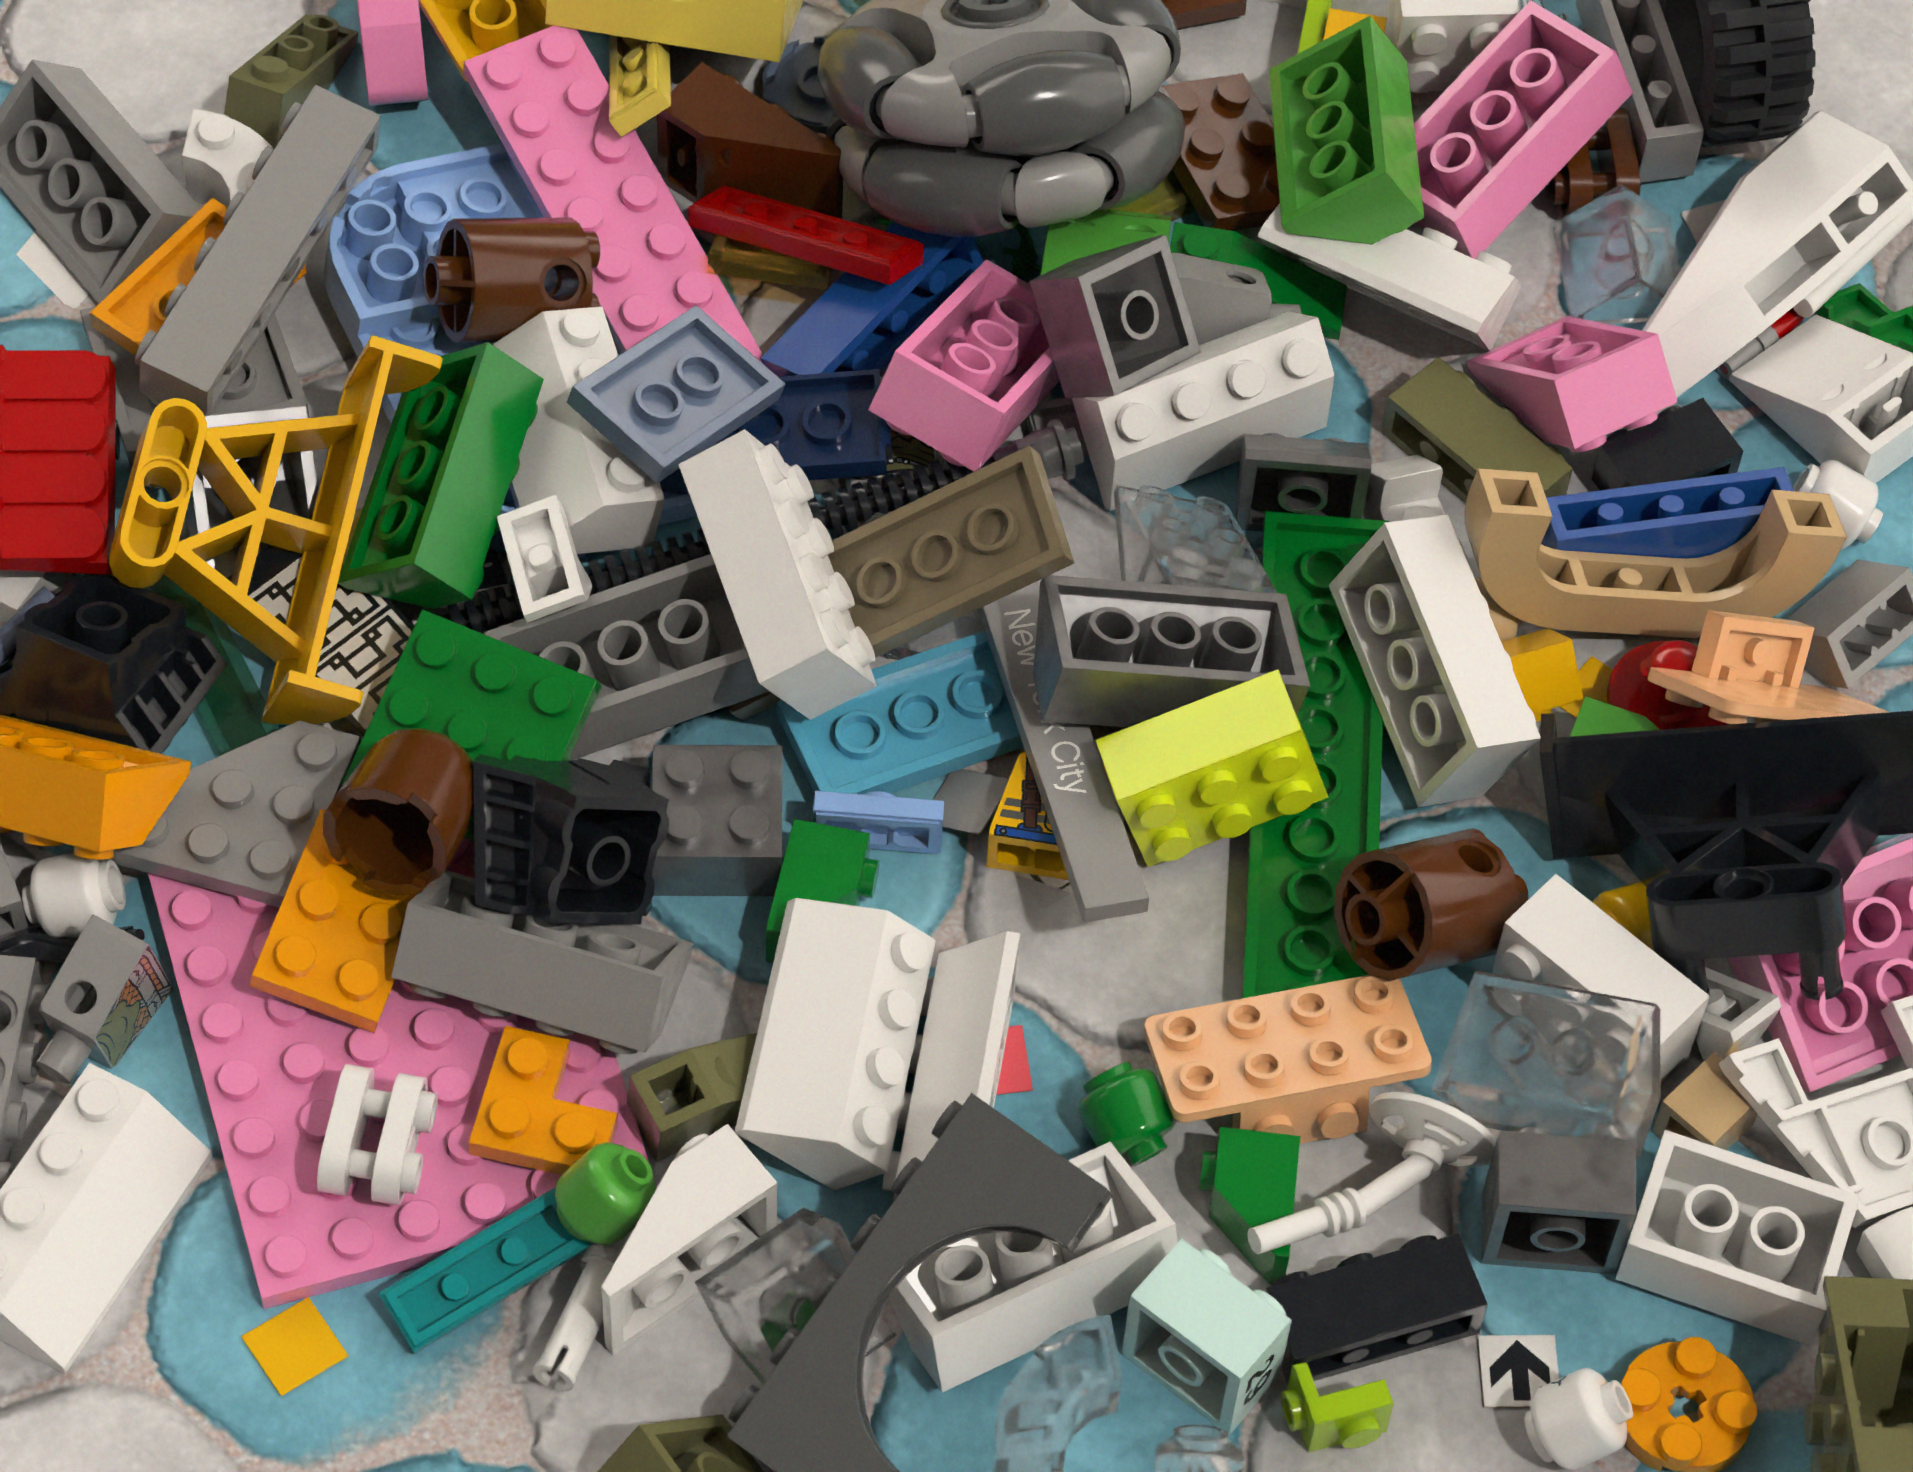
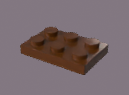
M1244 74L1161 85L1169 94L1170 99L1177 104L1183 113L1186 125L1181 154L1172 169L1205 227L1235 231L1262 226L1280 204L1274 125Z

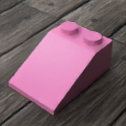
M1570 316L1467 361L1470 373L1544 442L1568 447L1572 452H1585L1600 447L1607 441L1605 435L1622 427L1624 429H1634L1648 425L1658 418L1657 411L1678 402L1657 333Z

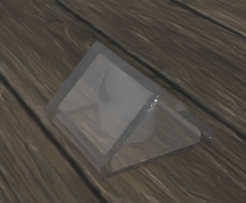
M1620 184L1554 224L1553 235L1570 317L1606 324L1648 322L1682 269L1671 217L1623 184Z

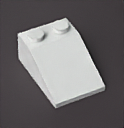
M728 1124L710 1136L700 1134L692 1138L679 1150L676 1159L671 1162L601 1287L605 1347L612 1355L627 1347L777 1243V1182Z

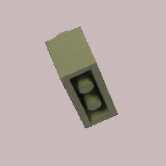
M1439 356L1388 396L1381 432L1409 456L1419 455L1440 465L1443 470L1441 483L1465 503L1478 468L1535 472L1539 475L1546 497L1567 494L1573 468L1567 464L1563 455L1556 448L1543 444L1521 425L1519 419L1510 410L1496 405L1477 389L1475 383L1468 375L1461 371H1455Z

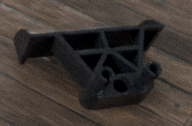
M1913 711L1571 737L1557 736L1555 713L1541 714L1539 754L1553 859L1619 854L1641 883L1647 887L1646 897L1654 952L1709 996L1710 990L1707 985L1704 959L1798 953L1801 976L1800 990L1805 997L1819 1000L1818 977L1824 978L1826 1000L1834 998L1842 992L1844 984L1840 970L1838 947L1843 943L1847 934L1843 885L1878 836L1913 833Z

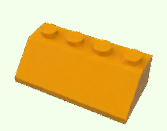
M0 715V833H8L14 830L22 832L23 841L28 844L59 846L65 843L74 846V855L78 857L99 860L111 859L114 857V850L139 846L144 843L189 776L191 761Z

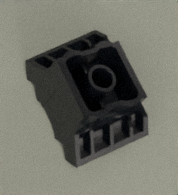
M82 574L70 578L63 587L52 593L56 597L48 603L38 604L28 609L24 615V621L16 626L17 649L0 665V715L9 716L14 713L21 720L162 754L169 747L178 731L186 724L197 705L205 698L206 693L228 663L208 635L186 627V605L145 588L129 587L121 583L115 576L109 574Z
M482 754L476 757L473 761L474 821L472 822V836L474 838L472 867L475 872V905L509 914H533L547 923L640 925L642 916H647L652 909V898L655 889L652 877L657 850L666 839L669 829V819L666 813L669 799L650 789V768L613 760L610 765L582 758L566 762L542 761L517 755L511 761Z

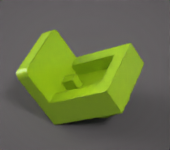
M1307 1362L1292 1365L1287 1390L1281 1392V1404L1288 1427L1292 1432L1301 1431L1308 1453L1342 1444L1344 1448L1353 1449L1372 1443L1382 1433L1387 1431L1394 1405L1385 1379L1319 1396Z

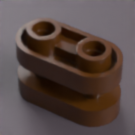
M1618 108L1549 182L1551 204H1560V209L1564 216L1589 215L1592 209L1593 197H1605L1610 214L1637 212L1640 200V172L1629 115L1625 108ZM1596 150L1600 173H1592L1589 151Z

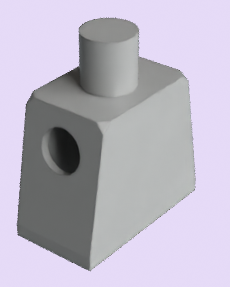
M1171 253L1199 345L1288 311L1301 314V308L1297 304H1271L1270 288L1263 272L1257 269L1180 253Z

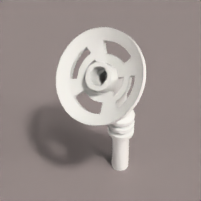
M1384 1092L1378 1094L1370 1105V1117L1386 1136L1404 1148L1402 1157L1405 1160L1358 1191L1353 1188H1347L1342 1190L1341 1193L1335 1192L1329 1194L1328 1197L1317 1198L1312 1208L1249 1228L1247 1235L1251 1249L1254 1253L1261 1254L1323 1233L1326 1237H1333L1339 1232L1345 1233L1352 1228L1362 1227L1366 1223V1217L1428 1178L1431 1171H1438L1441 1164L1455 1167H1481L1490 1164L1496 1139L1477 1120L1438 1100L1407 1092ZM1392 1115H1402L1405 1122L1396 1128L1386 1121L1385 1118ZM1459 1156H1476L1471 1159L1459 1158Z

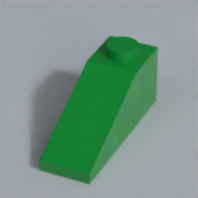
M1174 222L1170 244L1171 253H1180L1254 268L1263 272L1271 291V304L1299 305L1301 314L1318 317L1324 338L1339 340L1347 285L1235 231Z

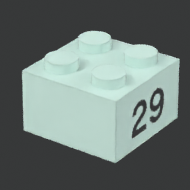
M1181 1238L1130 1295L1121 1355L1229 1436L1279 1379L1292 1320L1286 1316L1281 1304L1270 1294L1258 1289L1252 1291L1233 1277L1228 1266L1216 1254L1207 1249H1200L1198 1251Z

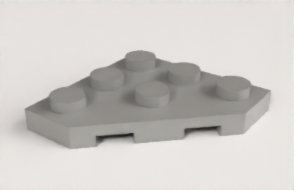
M297 721L190 769L189 776L144 843L139 846L114 850V857L111 859L117 865L233 896L238 895L280 908L321 808L326 810L342 787L344 778L361 744V738L346 732Z

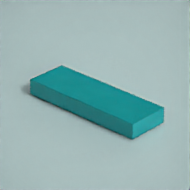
M556 1187L379 1292V1297L414 1354L575 1258L591 1246L590 1242L579 1240L571 1235L559 1220L556 1210Z

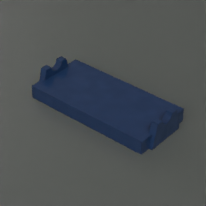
M880 369L778 377L786 384L780 399L716 443L718 444L745 429L765 446L773 444L784 462L789 466L797 464L809 481L886 475V460L893 459L891 427L884 419L868 410L881 383ZM680 468L659 482L662 492L688 490Z

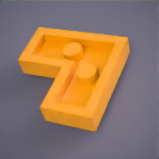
M505 1025L468 1142L469 1154L562 1175L592 1146L605 1142L613 1143L618 1126V1114L556 1099L570 1055V1040Z

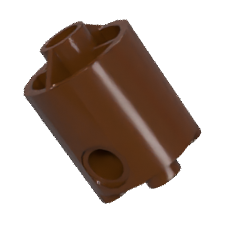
M572 217L452 219L446 223L440 235L436 256L428 257L425 262L423 276L425 297L428 304L438 306L444 330L447 336L455 343L497 342L543 311L600 307L598 297L595 293H592V268L597 267L600 259L598 236L594 231H583L580 223Z
M1471 828L1357 855L1343 869L1335 889L1334 916L1340 940L1352 960L1370 976L1392 981L1497 954L1504 923L1528 901L1529 893L1526 883L1519 875L1514 874L1513 868L1501 849L1487 839L1480 830Z

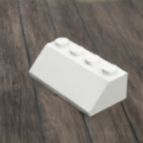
M1279 204L1262 225L1257 236L1266 247L1347 285V289L1487 351L1492 350L1521 288L1516 277L1509 274L1512 265L1483 251H1479L1476 259H1473L1455 251L1458 243L1455 239L1428 227L1424 228L1422 235L1406 229L1372 245L1288 234L1282 227Z
M603 307L543 311L493 344V346L544 379L536 402L538 406L537 415L527 430L519 454V470L509 484L515 507L518 509L556 494L564 507L577 554L631 549L640 545L650 547V542H654L665 501L660 483L657 484L566 403L572 386L618 357Z
M1288 311L1199 345L1200 353L1115 396L1072 398L1105 510L1112 511L1240 461L1243 434L1262 435L1277 433L1285 437L1300 438L1327 427L1335 375L1318 317Z
M801 898L787 901L735 1133L834 1191L887 1173L936 940L888 910Z
M1005 931L939 953L934 978L928 977L920 1014V1016L927 1017L924 1034H916L908 1073L916 1074L912 1093L904 1092L896 1131L904 1132L901 1152H891L888 1171L884 1173L882 1190L891 1191L896 1178L913 1157L921 1161L925 1159L938 1138L932 1135V1130L940 1116L953 1101L956 1100L963 1105L970 1094L973 1093L994 1108L1014 1001L1020 933ZM894 1193V1200H893V1202L895 1201V1199H896L897 1196H898V1195L895 1194V1193Z
M91 1063L87 1065L0 1189V1341L64 1374L71 1367L212 1159L211 1150L147 1091Z
M1111 1142L1068 1160L1105 1186L1113 1196L1073 1253L1057 1243L1030 1234L995 1232L977 1235L951 1244L928 1257L907 1275L891 1294L889 1300L911 1350L942 1393L1128 1306L1130 1295L1178 1243L1175 1222Z

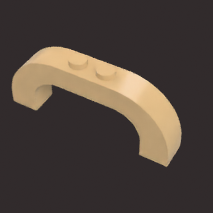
M1478 468L1471 484L1464 511L1468 539L1481 579L1492 599L1509 614L1527 623L1549 629L1699 638L1701 637L1707 610L1772 618L1801 600L1823 579L1832 567L1847 538L1830 494L1772 490L1753 528L1732 546L1712 555L1698 558H1668L1557 550L1541 544L1553 516L1538 473Z

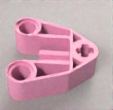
M357 0L369 106L427 101L428 89L418 0Z

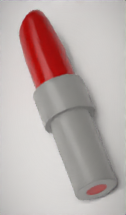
M1791 308L1751 342L1716 368L1717 372L1724 379L1729 380L1730 374L1793 331L1804 317L1798 315L1794 308Z

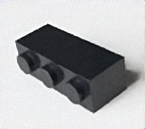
M1459 1234L1440 1239L1433 1235L1420 1236L1405 1243L1398 1251L1377 1257L1370 1253L1357 1254L1343 1260L1335 1269L1313 1275L1306 1271L1290 1273L1278 1279L1271 1287L1266 1288V1293L1270 1294L1281 1304L1286 1316L1292 1320L1281 1367L1287 1386L1292 1365L1307 1362L1313 1381H1317L1479 1334L1488 1306Z

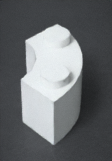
M193 109L182 152L187 191L197 203L205 205L211 198H214L228 207L237 192L247 193L254 182L252 174L259 156L267 146L273 147L254 130L224 114Z

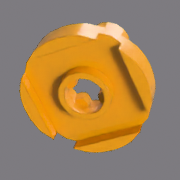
M1688 1337L1681 1342L1662 1343L1647 1349L1629 1365L1621 1382L1633 1409L1632 1419L1626 1421L1627 1439L1625 1445L1639 1461L1660 1472L1663 1467L1680 1472H1719L1725 1469L1741 1454L1757 1416V1405L1754 1401V1395L1743 1372L1731 1359L1723 1353L1716 1351L1715 1347L1708 1340L1701 1337ZM1684 1396L1686 1399L1691 1398L1699 1405L1697 1415L1700 1420L1692 1422L1686 1415L1674 1418L1669 1412L1674 1405V1397Z

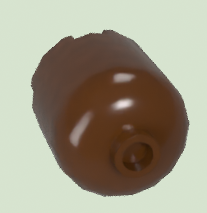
M425 728L400 729L382 737L368 751L323 814V836L332 857L340 862L345 856L353 867L366 874L362 883L371 889L391 895H417L423 892L428 883L440 878L474 820L473 759L460 744L442 733Z

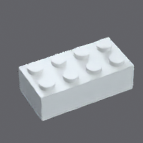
M745 429L678 464L759 684L810 720L875 688L877 684L869 665L875 661V653L864 631L858 626L855 627L848 609L855 605L854 598L845 579L839 572L834 573L828 554L834 552V545L823 523L818 518H813L807 501L814 498V493L803 470L797 464L789 466L784 462L773 444L765 446Z
M1440 515L1385 522L1328 586L1418 807L1482 797L1541 739L1536 727L1535 716L1525 701L1513 672L1510 656L1503 648L1490 617L1487 601L1480 593L1467 562L1464 546L1457 538L1449 516Z

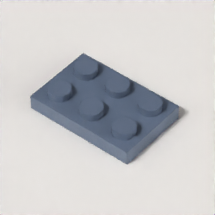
M695 305L572 386L566 403L658 484L678 470V464L710 448L777 402L786 384Z

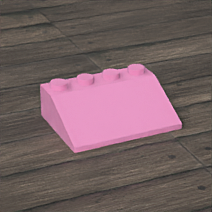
M1913 833L1902 834L1870 847L1843 885L1847 934L1843 943L1838 947L1840 970L1844 984L1843 990L1838 996L1826 1000L1823 977H1818L1817 981L1819 1000L1809 999L1801 993L1798 953L1728 957L1737 980L1779 997L1782 1007L1767 1030L1773 1040L1780 1039L1805 1093L1813 1092L1901 1055L1880 1011L1893 1001L1913 995Z

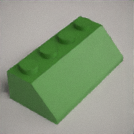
M1371 16L1269 69L1281 223L1288 234L1372 245L1394 233L1406 230L1412 224L1424 218L1407 61Z

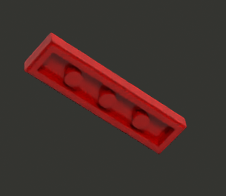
M725 185L688 207L690 227L888 285L896 282L924 262V244L920 243V241Z

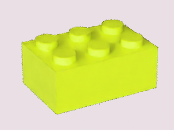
M1278 669L1096 740L1116 801L1148 867L1163 861L1178 860L1186 856L1191 850L1222 838L1240 836L1253 826L1282 815L1300 813L1310 807L1311 804L1329 798Z

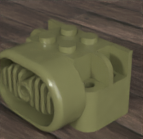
M1825 1276L1823 1291L1829 1327L1820 1336L1814 1374L1816 1392L1813 1403L1808 1402L1806 1405L1804 1417L1805 1440L1807 1444L1813 1445L1810 1471L1913 1472V1280Z

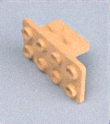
M1707 610L1692 671L1651 667L1648 676L1649 682L1667 689L1665 699L1696 708H1702L1703 704L1710 706L1709 717L1728 724L1747 723L1749 716L1755 717V722L1889 712L1830 688L1800 684L1815 628L1793 620Z
M1365 975L1153 1015L1147 1018L1144 1024V1035L1172 1116L1177 1121L1187 1123L1233 1114L1232 1128L1300 1136V1144L1328 1138L1339 1139L1350 1134L1367 1131L1370 1087L1422 1078L1431 1071V1055L1400 979L1388 981Z

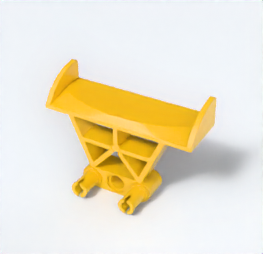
M371 335L344 382L337 414L334 416L207 428L204 414L196 404L186 399L172 398L161 402L155 407L139 439L109 554V565L114 574L112 576H115L121 583L129 587L145 588L154 585L164 574L276 662L262 722L287 725L297 721L311 724L328 723L349 716L361 706L363 697L361 690L317 678L315 675L383 395L408 392L429 383L440 372L443 361L441 356ZM328 449L311 520L270 508L269 505L282 453ZM262 456L255 487L234 460L235 458ZM198 468L235 519L179 541ZM144 486L156 489L165 488L170 494L172 501L159 502L152 499L146 493ZM260 541L302 554L286 624H283L247 595ZM240 546L231 582L205 562L207 559Z

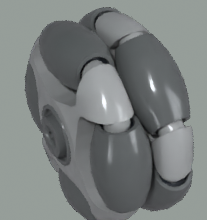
M870 0L858 8L838 30L825 40L819 54L818 79L826 102L834 110L828 126L827 136L836 143V146L841 148L839 171L849 189L867 202L873 211L904 227L926 234L953 238L980 237L1014 228L1018 222L1026 228L1040 227L1084 217L1095 210L1127 206L1151 193L1165 180L1181 154L1186 125L1183 113L1161 86L1174 73L1179 64L1181 42L1176 21L1170 10L1161 0Z

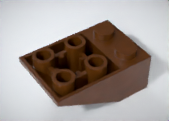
M703 62L671 91V106L657 114L658 172L667 187L695 203L725 185L842 219L843 178L839 171L841 148L836 146V143L830 137L823 133H815L791 118L779 105L765 102L746 90L734 77L728 74H721Z

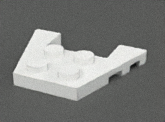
M1913 995L1893 1001L1880 1011L1906 1064V1070L1809 1101L1779 1038L1731 1053L1718 1063L1722 1073L1813 1180L1861 1195L1852 1223L1854 1228L1884 1219L1913 1206Z

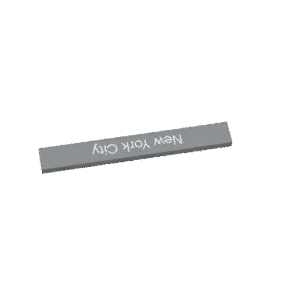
M1038 581L977 609L1083 922L1144 913L1148 911L1149 895L1089 725L1046 722L1042 720L1033 677L1040 587Z

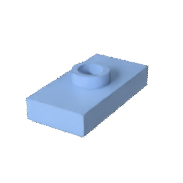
M815 791L813 806L814 823L870 833V849L930 854L941 853L944 801L902 798L881 791L866 794Z

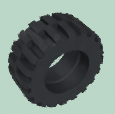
M1658 0L1704 128L1701 146L1713 148L1782 138L1791 134L1803 123V118L1807 115L1810 108L1808 98L1813 95L1815 82L1812 78L1813 68L1816 64V51L1813 49L1812 37L1815 34L1813 17L1811 18L1809 9V2L1811 0Z

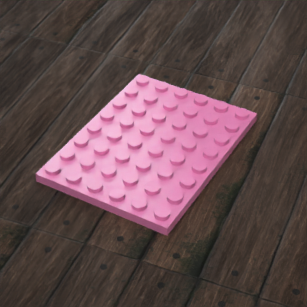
M463 839L446 870L475 878V872L472 867L474 843ZM147 873L264 1309L423 1267L556 1187V1183L562 1175L469 1154L468 1142L505 1025L570 1040V1055L556 1099L617 1113L618 1126L613 1144L635 1150L649 1162L636 1119L627 1104L628 1093L615 1052L603 1048L599 1044V1039L577 1032L572 1035L552 1034L538 1028L536 1020L513 1013L505 1017L484 1014L473 1007V1001L452 995L444 998L427 997L411 990L410 983L398 979L395 980L375 1033L249 986L252 973L279 911L278 907L238 895L233 896ZM345 1064L373 1068L375 1072L374 1089L392 1092L398 1073L426 1077L428 1081L427 1092L438 1093V1104L431 1133L420 1132L415 1153L423 1154V1168L419 1187L416 1194L405 1193L401 1205L372 1201V1180L354 1177L347 1196L319 1192L317 1189L318 1166L339 1078ZM368 1117L360 1150L377 1153L385 1122L384 1118Z

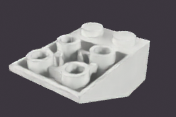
M1815 314L1730 374L1729 381L1820 464L1827 460L1839 461L1876 484L1913 457V353Z

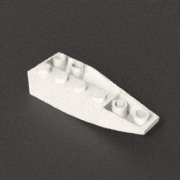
M1820 110L1813 113L1739 179L1642 329V331L1657 333L1659 336L1676 398L1715 370L1798 304L1913 202V181L1888 145Z

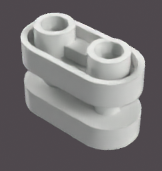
M345 1064L339 1078L318 1166L317 1189L319 1192L347 1196L354 1177L372 1180V1201L401 1205L405 1193L416 1194L419 1187L423 1168V1154L415 1153L420 1132L431 1133L438 1104V1093L427 1092L428 1081L426 1077L398 1073L392 1092L374 1089L375 1072L373 1068ZM369 1116L385 1119L377 1153L360 1150Z

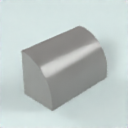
M1856 560L1790 615L1786 620L1799 621L1815 628L1804 668L1827 684L1849 689L1913 634V575L1910 568Z

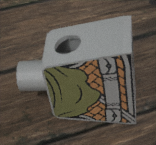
M94 914L91 916L40 1004L39 1012L54 1034L36 1062L43 1071L65 1084H71L88 1057L107 1068H113L119 1063L174 989L148 943Z

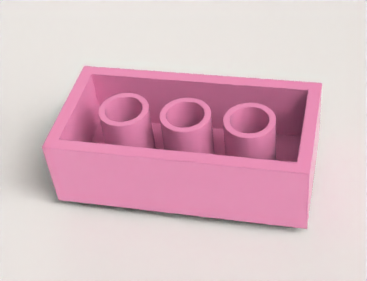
M1530 0L1414 123L1424 218L1415 224L1423 229L1425 227L1434 229L1455 239L1458 242L1455 250L1476 259L1479 251L1484 252L1632 95L1633 91L1616 51Z
M986 259L894 352L868 410L884 419L893 430L901 434L912 435L936 449L948 462L957 466H965L974 472L979 470L1060 381L1031 285Z

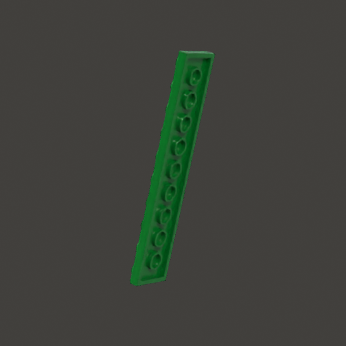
M1265 511L1260 592L1287 595L1310 683L1297 717L1329 798L1311 804L1310 807L1300 813L1282 815L1249 829L1241 999L1369 975L1352 960L1340 940L1334 916L1335 889L1343 869L1357 855L1379 849L1383 719L1328 585L1385 522L1389 521Z

